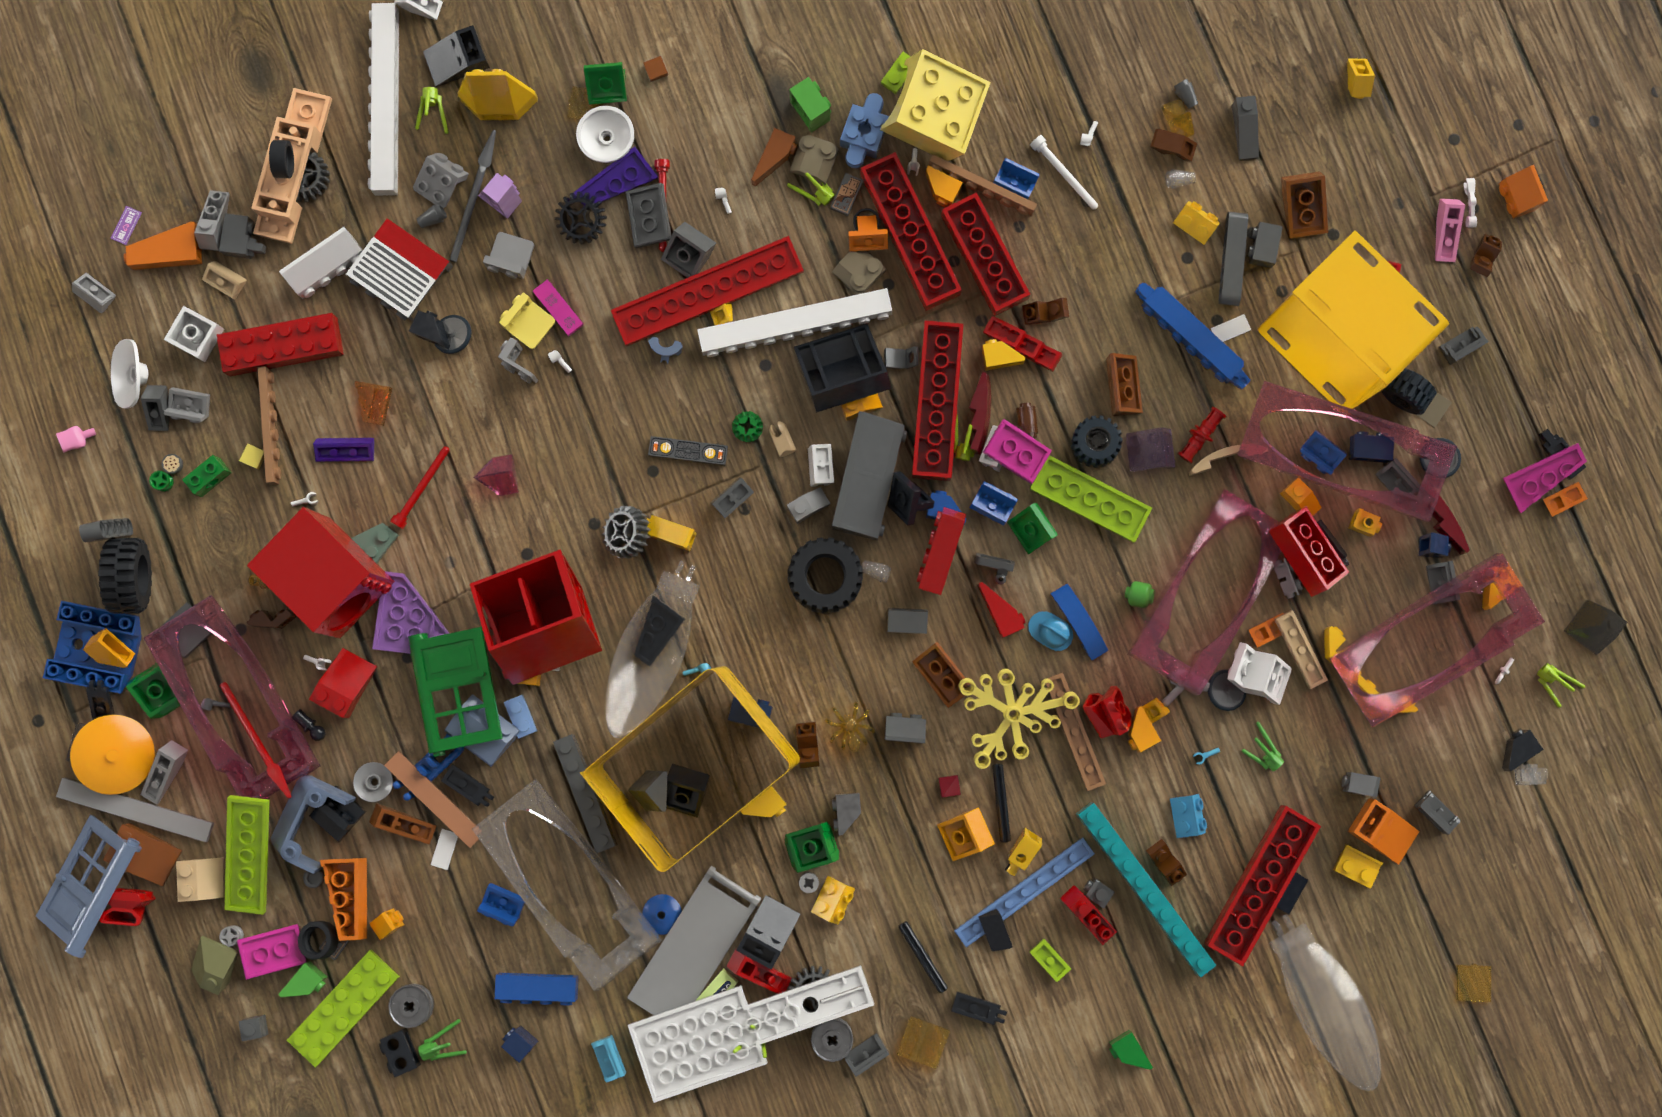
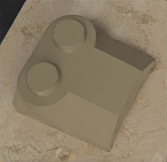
M811 135L803 136L800 139L790 173L807 177L805 174L808 172L816 181L826 185L839 148L829 141Z
M849 251L837 264L832 273L858 295L866 293L887 269L867 251Z

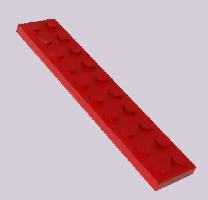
M787 236L611 310V313L627 347L708 313L723 304L732 303L804 273V270L790 237Z

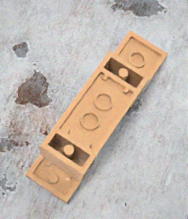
M293 88L285 118H276L251 208L258 215L253 232L254 235L293 244L302 207L296 200L309 153H318L332 102L330 96ZM273 140H288L292 145L294 172L291 178H274L271 173L269 148Z

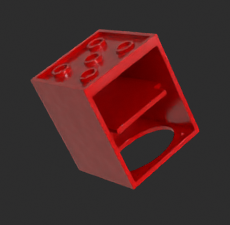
M302 507L247 564L261 581L312 632L335 638H341L382 595L387 594L392 589L391 585L395 582L331 518L305 507Z
M561 549L470 583L488 650L500 666L504 678L509 679L512 685L602 651L582 586ZM482 607L484 608V610H485V612H486V615H487V617H488V619H487L488 625H489L490 629L493 630V632H494V635H492V638H491V635H490V633H489V630H488V627H487V624H486V621H485V617H484V613H483Z

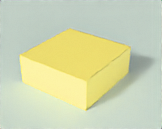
M247 443L239 461L259 470L264 460V450Z

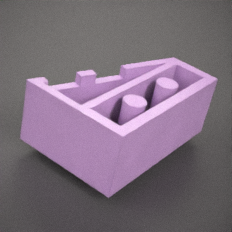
M498 173L478 195L507 219L522 202L519 197L520 193L516 190L517 187L513 184V181L506 175L502 177Z

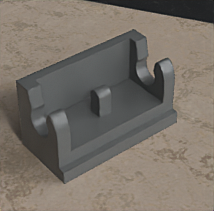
M1472 327L1441 345L1439 349L1451 365L1489 341L1485 338L1479 327Z
M1397 458L1387 463L1375 474L1400 503L1407 501L1422 488Z
M739 477L715 498L711 504L726 518L750 497L754 491Z
M1453 561L1426 566L1433 604L1460 600Z
M888 608V632L927 634V609Z
M1430 790L1414 805L1442 834L1449 835L1461 821Z
M875 1033L853 1048L845 1057V1061L855 1077H857L888 1056L889 1051L879 1035Z

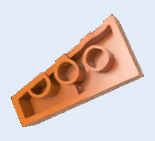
M367 858L320 860L325 874V884L329 890V901L334 911L333 918L339 941L367 939Z

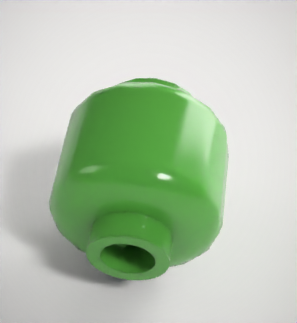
M1134 581L1130 587H1126L1125 598H1128L1130 606L1147 608L1149 604H1153L1155 589H1152L1151 584Z

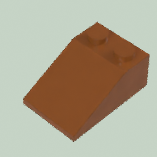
M1318 171L1281 177L1282 198L1289 238L1328 233L1325 175Z
M132 823L122 824L117 835L125 840L133 838L139 841V846L142 847L140 852L134 853L125 871L164 886L183 850ZM110 846L103 860L110 863L116 850Z

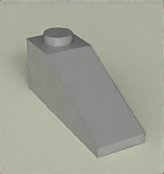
M173 740L160 748L140 795L156 805L159 804L180 770L188 750Z

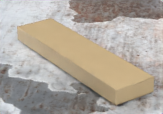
M1290 610L1275 618L1274 620L1308 688L1313 689L1328 681L1294 611Z

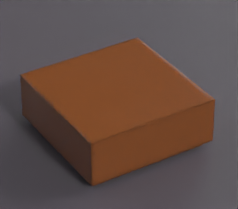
M661 56L643 62L650 82L668 76Z

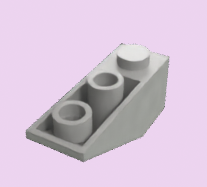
M210 190L194 232L199 249L219 251L224 217L228 209L229 192Z

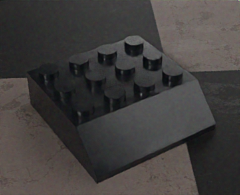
M868 324L794 346L797 360L816 413L891 389L887 369Z

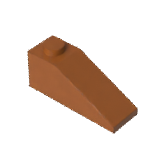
M774 128L751 179L753 186H757L789 160L791 154H795L798 147L795 136Z
M377 803L369 820V823L376 828L426 844H430L437 827L432 823Z

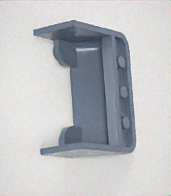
M305 775L297 780L292 790L291 798L288 799L271 836V843L285 861L314 874L323 869L320 862L301 854L300 845L293 841L308 807H320L324 805L328 797L346 805L355 801L356 797L311 775Z

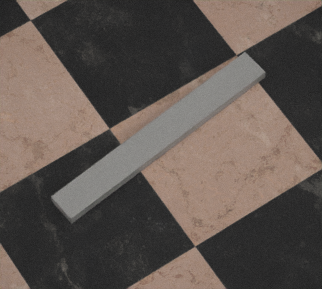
M62 778L56 797L203 842L209 841L214 826L213 822L124 795L101 794L90 790L81 782Z

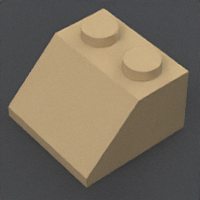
M224 857L176 861L178 902L225 897Z

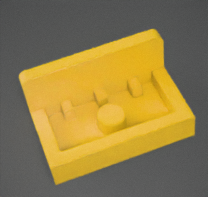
M1188 201L1173 223L1205 245L1220 222L1217 221L1218 218L1210 212L1207 214L1201 210L1202 206L1197 202Z
M827 876L811 912L828 922L838 925L844 918L845 910L853 898L855 888Z

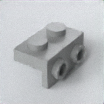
M172 387L169 389L168 408L164 410V415L170 416L172 419L183 418L188 419L192 423H200L209 417L210 394Z

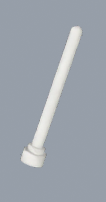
M1042 135L1038 136L1030 144L1032 149L1041 152L1091 209H1097V202L1046 147V139Z

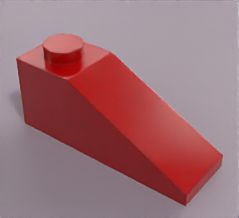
M983 582L977 585L1001 638L1025 628L1023 624L1026 621L1022 613L1018 614L1014 607Z
M735 949L727 964V967L734 974L777 994L787 990L792 979L790 976L775 968L771 970Z

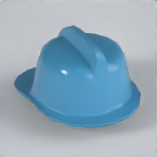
M1047 611L1038 612L1030 618L1028 624L1029 632L1041 644L1054 651H1062L1071 644L1073 631L1071 626L1064 620Z

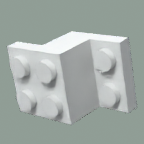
M1240 642L1234 653V661L1229 668L1227 679L1244 693L1263 696L1271 703L1280 705L1292 668L1277 655L1255 651L1248 644Z

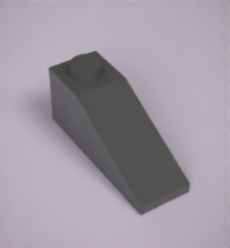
M1256 96L1236 97L1232 104L1239 161L1258 159L1259 139Z

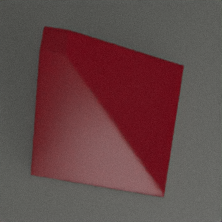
M958 775L938 778L941 798L961 795Z

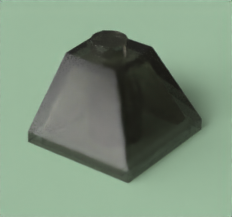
M1586 600L1564 632L1597 655L1617 638L1628 622L1612 610Z

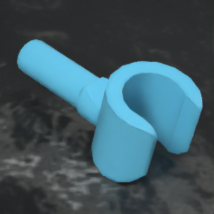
M703 663L693 669L683 671V675L686 676L699 671L702 674L705 670L711 669L708 663Z
M1216 748L1205 753H1194L1193 757L1196 755H1202L1203 757L1202 761L1196 762V764H1202L1209 756L1219 753L1220 749Z

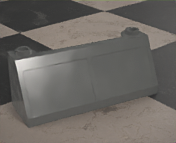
M859 411L832 523V530L877 541L879 536L883 537L885 525H882V520L900 443L905 442L907 431L904 430L905 425Z

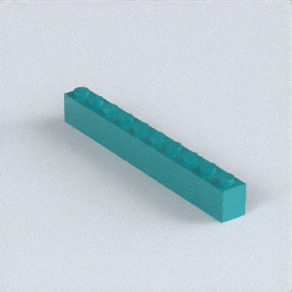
M1090 802L1077 812L1076 816L1195 974L1201 978L1217 966L1095 803Z

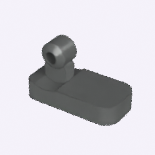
M976 553L974 563L997 568L995 580L1000 585L1006 582L1007 572H1013L1015 562L1012 560Z

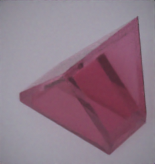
M512 454L492 458L473 477L499 496L519 493Z

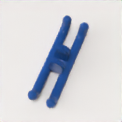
M446 734L444 738H448L451 736L449 734ZM456 748L441 763L435 759L433 753L429 754L428 752L414 766L422 776L427 777L432 782L461 755L465 748ZM397 780L392 786L394 789H399L404 784ZM411 791L403 795L405 801L415 797Z

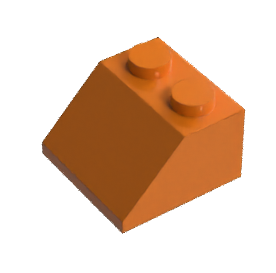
M1534 165L1506 177L1499 183L1500 194L1505 198L1507 211L1512 215L1513 219L1534 212L1548 201Z

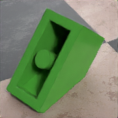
M310 961L306 962L278 995L280 997L310 995L315 991L318 993L325 986L324 980L328 976Z

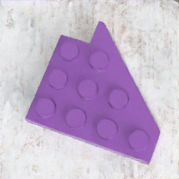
M386 572L395 582L391 585L392 589L379 599L372 649L411 654L408 636L427 633L428 638L449 634L448 630L405 574Z

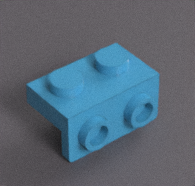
M1199 794L1170 798L1176 838L1205 834L1207 823L1205 818H1203V801Z

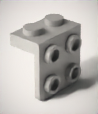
M435 153L426 157L413 189L435 205L440 204L445 208L457 183L465 181L469 173L464 171L462 166L449 161L448 157L444 154Z
M499 232L490 256L485 255L483 263L487 270L491 272H502L513 279H517V277L524 279L534 249V243L520 237Z
M512 337L508 341H504L500 348L501 353L498 356L502 361L501 365L513 374L515 371L518 372L517 374L529 384L531 382L537 383L538 379L534 374L515 363V360L523 350L518 341Z

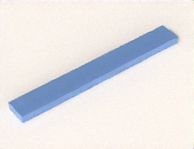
M1082 837L955 929V933L965 947H968L985 934L978 916L997 909L1002 919L1005 920L1095 853Z

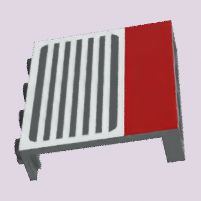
M387 218L346 275L350 278L349 282L355 287L359 288L362 286L366 289L364 293L373 299L375 297L382 300L380 304L390 310L392 307L397 311L396 315L405 321L408 318L413 322L414 319L411 315L443 271L449 272L453 265L450 261Z

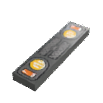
M651 436L648 456L726 466L728 446Z

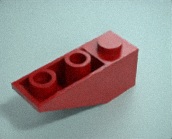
M1075 885L1060 898L1102 945L1117 933L1113 926Z

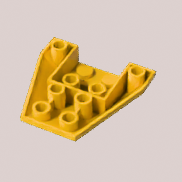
M474 69L472 72H466L458 91V97L461 102L480 120H519L538 101V97L533 89L501 69H493L492 72Z

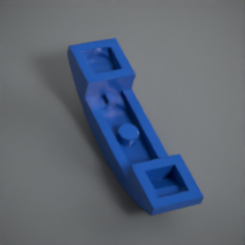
M1066 584L1052 592L1051 596L1069 621L1091 661L1109 651L1099 631L1070 586Z

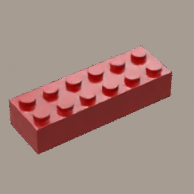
M977 192L942 209L941 217L993 316L995 317L1028 300L1030 292Z
M333 313L216 334L222 371L230 377L257 372L258 367L273 369L344 355L338 318Z

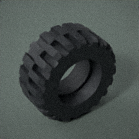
M821 537L817 538V540L806 542L804 546L797 549L788 567V583L793 596L803 607L815 613H835L848 607L856 599L862 586L863 570L858 555L845 542L834 540V538L823 539ZM819 558H832L843 569V583L833 593L820 594L814 591L808 584V568Z
M111 538L102 546L98 570L100 596L102 597L104 608L112 614L141 613L148 607L147 604H149L151 596L152 570L150 553L144 540L140 538Z

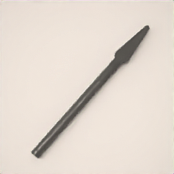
M495 130L491 132L478 158L479 168L449 261L457 263L486 168L492 162L496 136Z

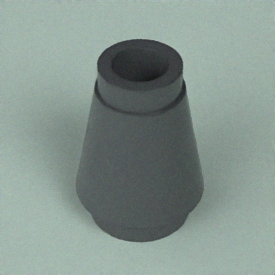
M1185 79L1174 86L1175 93L1188 109L1198 104L1192 82Z
M434 204L416 219L419 226L424 228L444 222L447 215L440 204Z

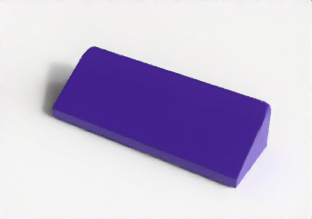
M317 438L313 443L315 462L374 461V438Z

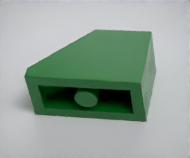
M1130 1030L1109 1041L1111 1045L1109 1051L1114 1059L1119 1058L1122 1063L1149 1070L1153 1068Z

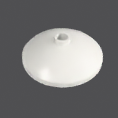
M599 106L591 109L581 118L577 126L576 137L581 151L588 158L600 163H611L624 157L631 149L634 142V128L630 118L622 110L612 106ZM609 136L610 140L604 141V138Z

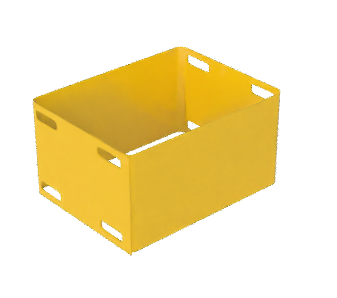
M1355 230L1258 327V332L1339 412L1347 414L1386 388L1449 325V322ZM1356 243L1361 244L1378 261L1375 267L1369 265L1354 250L1353 246ZM1418 301L1437 317L1439 322L1435 326L1431 325L1414 308ZM1271 327L1290 344L1287 350H1284L1267 333ZM1326 382H1329L1346 399L1342 405L1323 388Z
M726 666L705 670L586 768L585 771L580 772V774L654 867L660 872H665L798 765L800 757L731 670ZM716 672L788 761L789 769L682 858L674 859L606 773L603 765ZM640 844H641V845L644 847V849L648 852V854L651 856V858H650V857L647 855V853L643 850V848L640 846Z

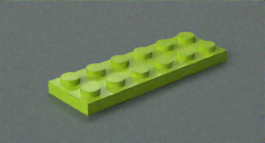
M1050 455L1029 489L1132 543L1136 542L1152 510V507Z
M230 795L227 798L225 910L264 915L266 912L270 801L268 799Z
M369 950L287 1041L316 1068L400 976L374 951Z

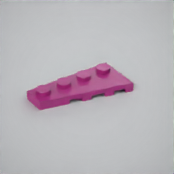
M1577 443L1504 477L1503 480L1519 513H1522L1531 504L1539 500L1541 496L1553 489L1560 481L1567 478L1586 463L1587 460Z

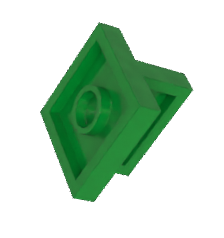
M622 62L584 65L589 105L627 101L626 74Z
M1037 502L1031 504L1007 521L1027 554L1032 553L1058 535Z

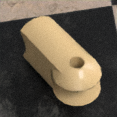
M778 421V427L782 434L779 436L774 425L770 426L769 432L779 457H784L794 453L796 448L786 424Z

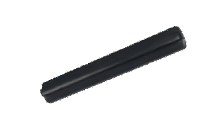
M994 764L992 769L1000 841L1005 843L1011 841L1004 768L1003 764Z
M908 922L901 923L898 926L899 930L938 993H943L948 989L946 983Z

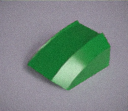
M162 661L155 663L136 675L126 685L128 691L150 719L164 717L180 707L185 699L175 679Z
M828 822L785 834V846L792 867L797 873L839 860V850L832 827Z

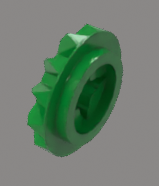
M751 411L741 412L735 416L732 430L740 441L752 442L762 434L763 422L758 414ZM748 419H750V425L756 428H750L747 434H745V428L741 425L746 424Z

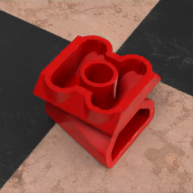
M1111 686L1104 695L1100 693L1089 694L1082 706L1100 738L1124 734L1129 730L1133 721L1131 712L1124 703L1122 692L1117 686Z
M116 888L108 902L112 908L102 913L100 922L126 926L140 925L144 919L145 906L156 899L153 891Z

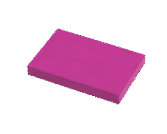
M1002 419L982 453L1028 483L1033 484L1052 450L1007 420Z
M298 924L237 940L246 980L307 962L306 957L298 947L300 932Z

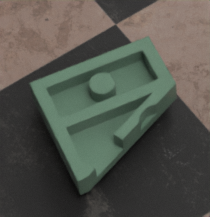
M381 523L351 539L371 559L378 563L399 535L384 523Z

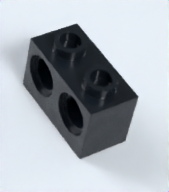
M403 1028L380 1039V1050L383 1055H386L388 1060L387 1068L391 1074L393 1073L394 1078L421 1065L407 1028ZM391 1039H396L399 1042L397 1049L391 1046ZM399 1058H404L406 1060V1067H401L399 1065Z

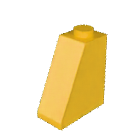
M651 515L650 519H646L650 522L647 527L651 529L647 534L648 536L690 552L697 535L694 529Z

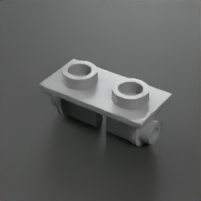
M1283 558L1284 563H1282V560L1275 561V566L1273 567L1278 579L1286 577L1287 581L1281 582L1280 585L1284 596L1287 595L1289 599L1295 596L1294 592L1297 595L1302 594L1303 584L1299 578H1296L1294 570L1287 559Z

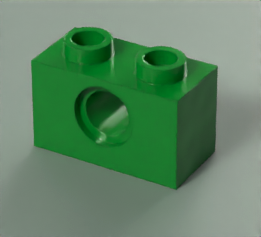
M212 455L182 480L194 495L203 497L232 472L219 457Z

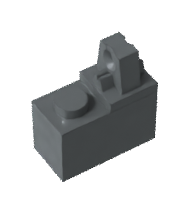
M225 213L219 251L223 255L252 259L254 253L265 254L266 246L256 243V239L251 238L255 228L252 219L248 216Z

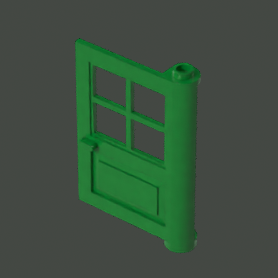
M482 627L428 638L427 633L408 636L429 754L433 753L434 757L446 755V750L503 739ZM480 682L484 704L462 708L458 687ZM453 688L457 709L435 713L432 692ZM485 708L488 729L467 734L463 712ZM458 713L462 735L440 739L437 717Z

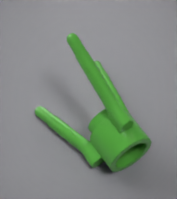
M1257 722L1256 725L1272 751H1269L1258 738H1255V742L1266 753L1263 757L1265 761H1262L1245 749H1242V752L1262 765L1265 770L1270 768L1273 772L1284 763V760L1280 757L1281 754L1275 748L1260 722Z
M457 1019L431 1038L424 1040V1044L418 1048L423 1061L429 1059L433 1061L467 1053L466 1050L439 1054V1050L449 1047L451 1044L445 1043L438 1046L436 1042H433L459 1024L461 1020Z

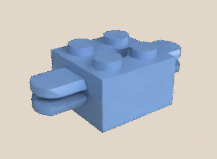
M869 94L863 107L855 104L851 107L840 138V147L848 149L845 159L847 165L851 168H859L863 164L866 155L877 158L885 132L880 129L889 118V116L881 114L884 102L879 94Z

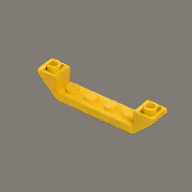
M1333 626L1324 629L1325 658L1382 713H1413L1419 710L1415 706V701L1409 696H1398L1390 704V699L1385 694H1380L1375 689L1376 686L1368 679L1365 680L1361 676V671L1346 661L1345 655L1339 651L1336 652L1346 640L1343 637V632Z

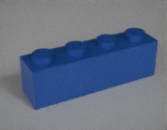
M498 973L495 979V999H500V1003H512V1000H520L521 1004H532V1001H540V1004L550 1005L552 1001H558L560 1005H572V1002L578 1000L579 975Z

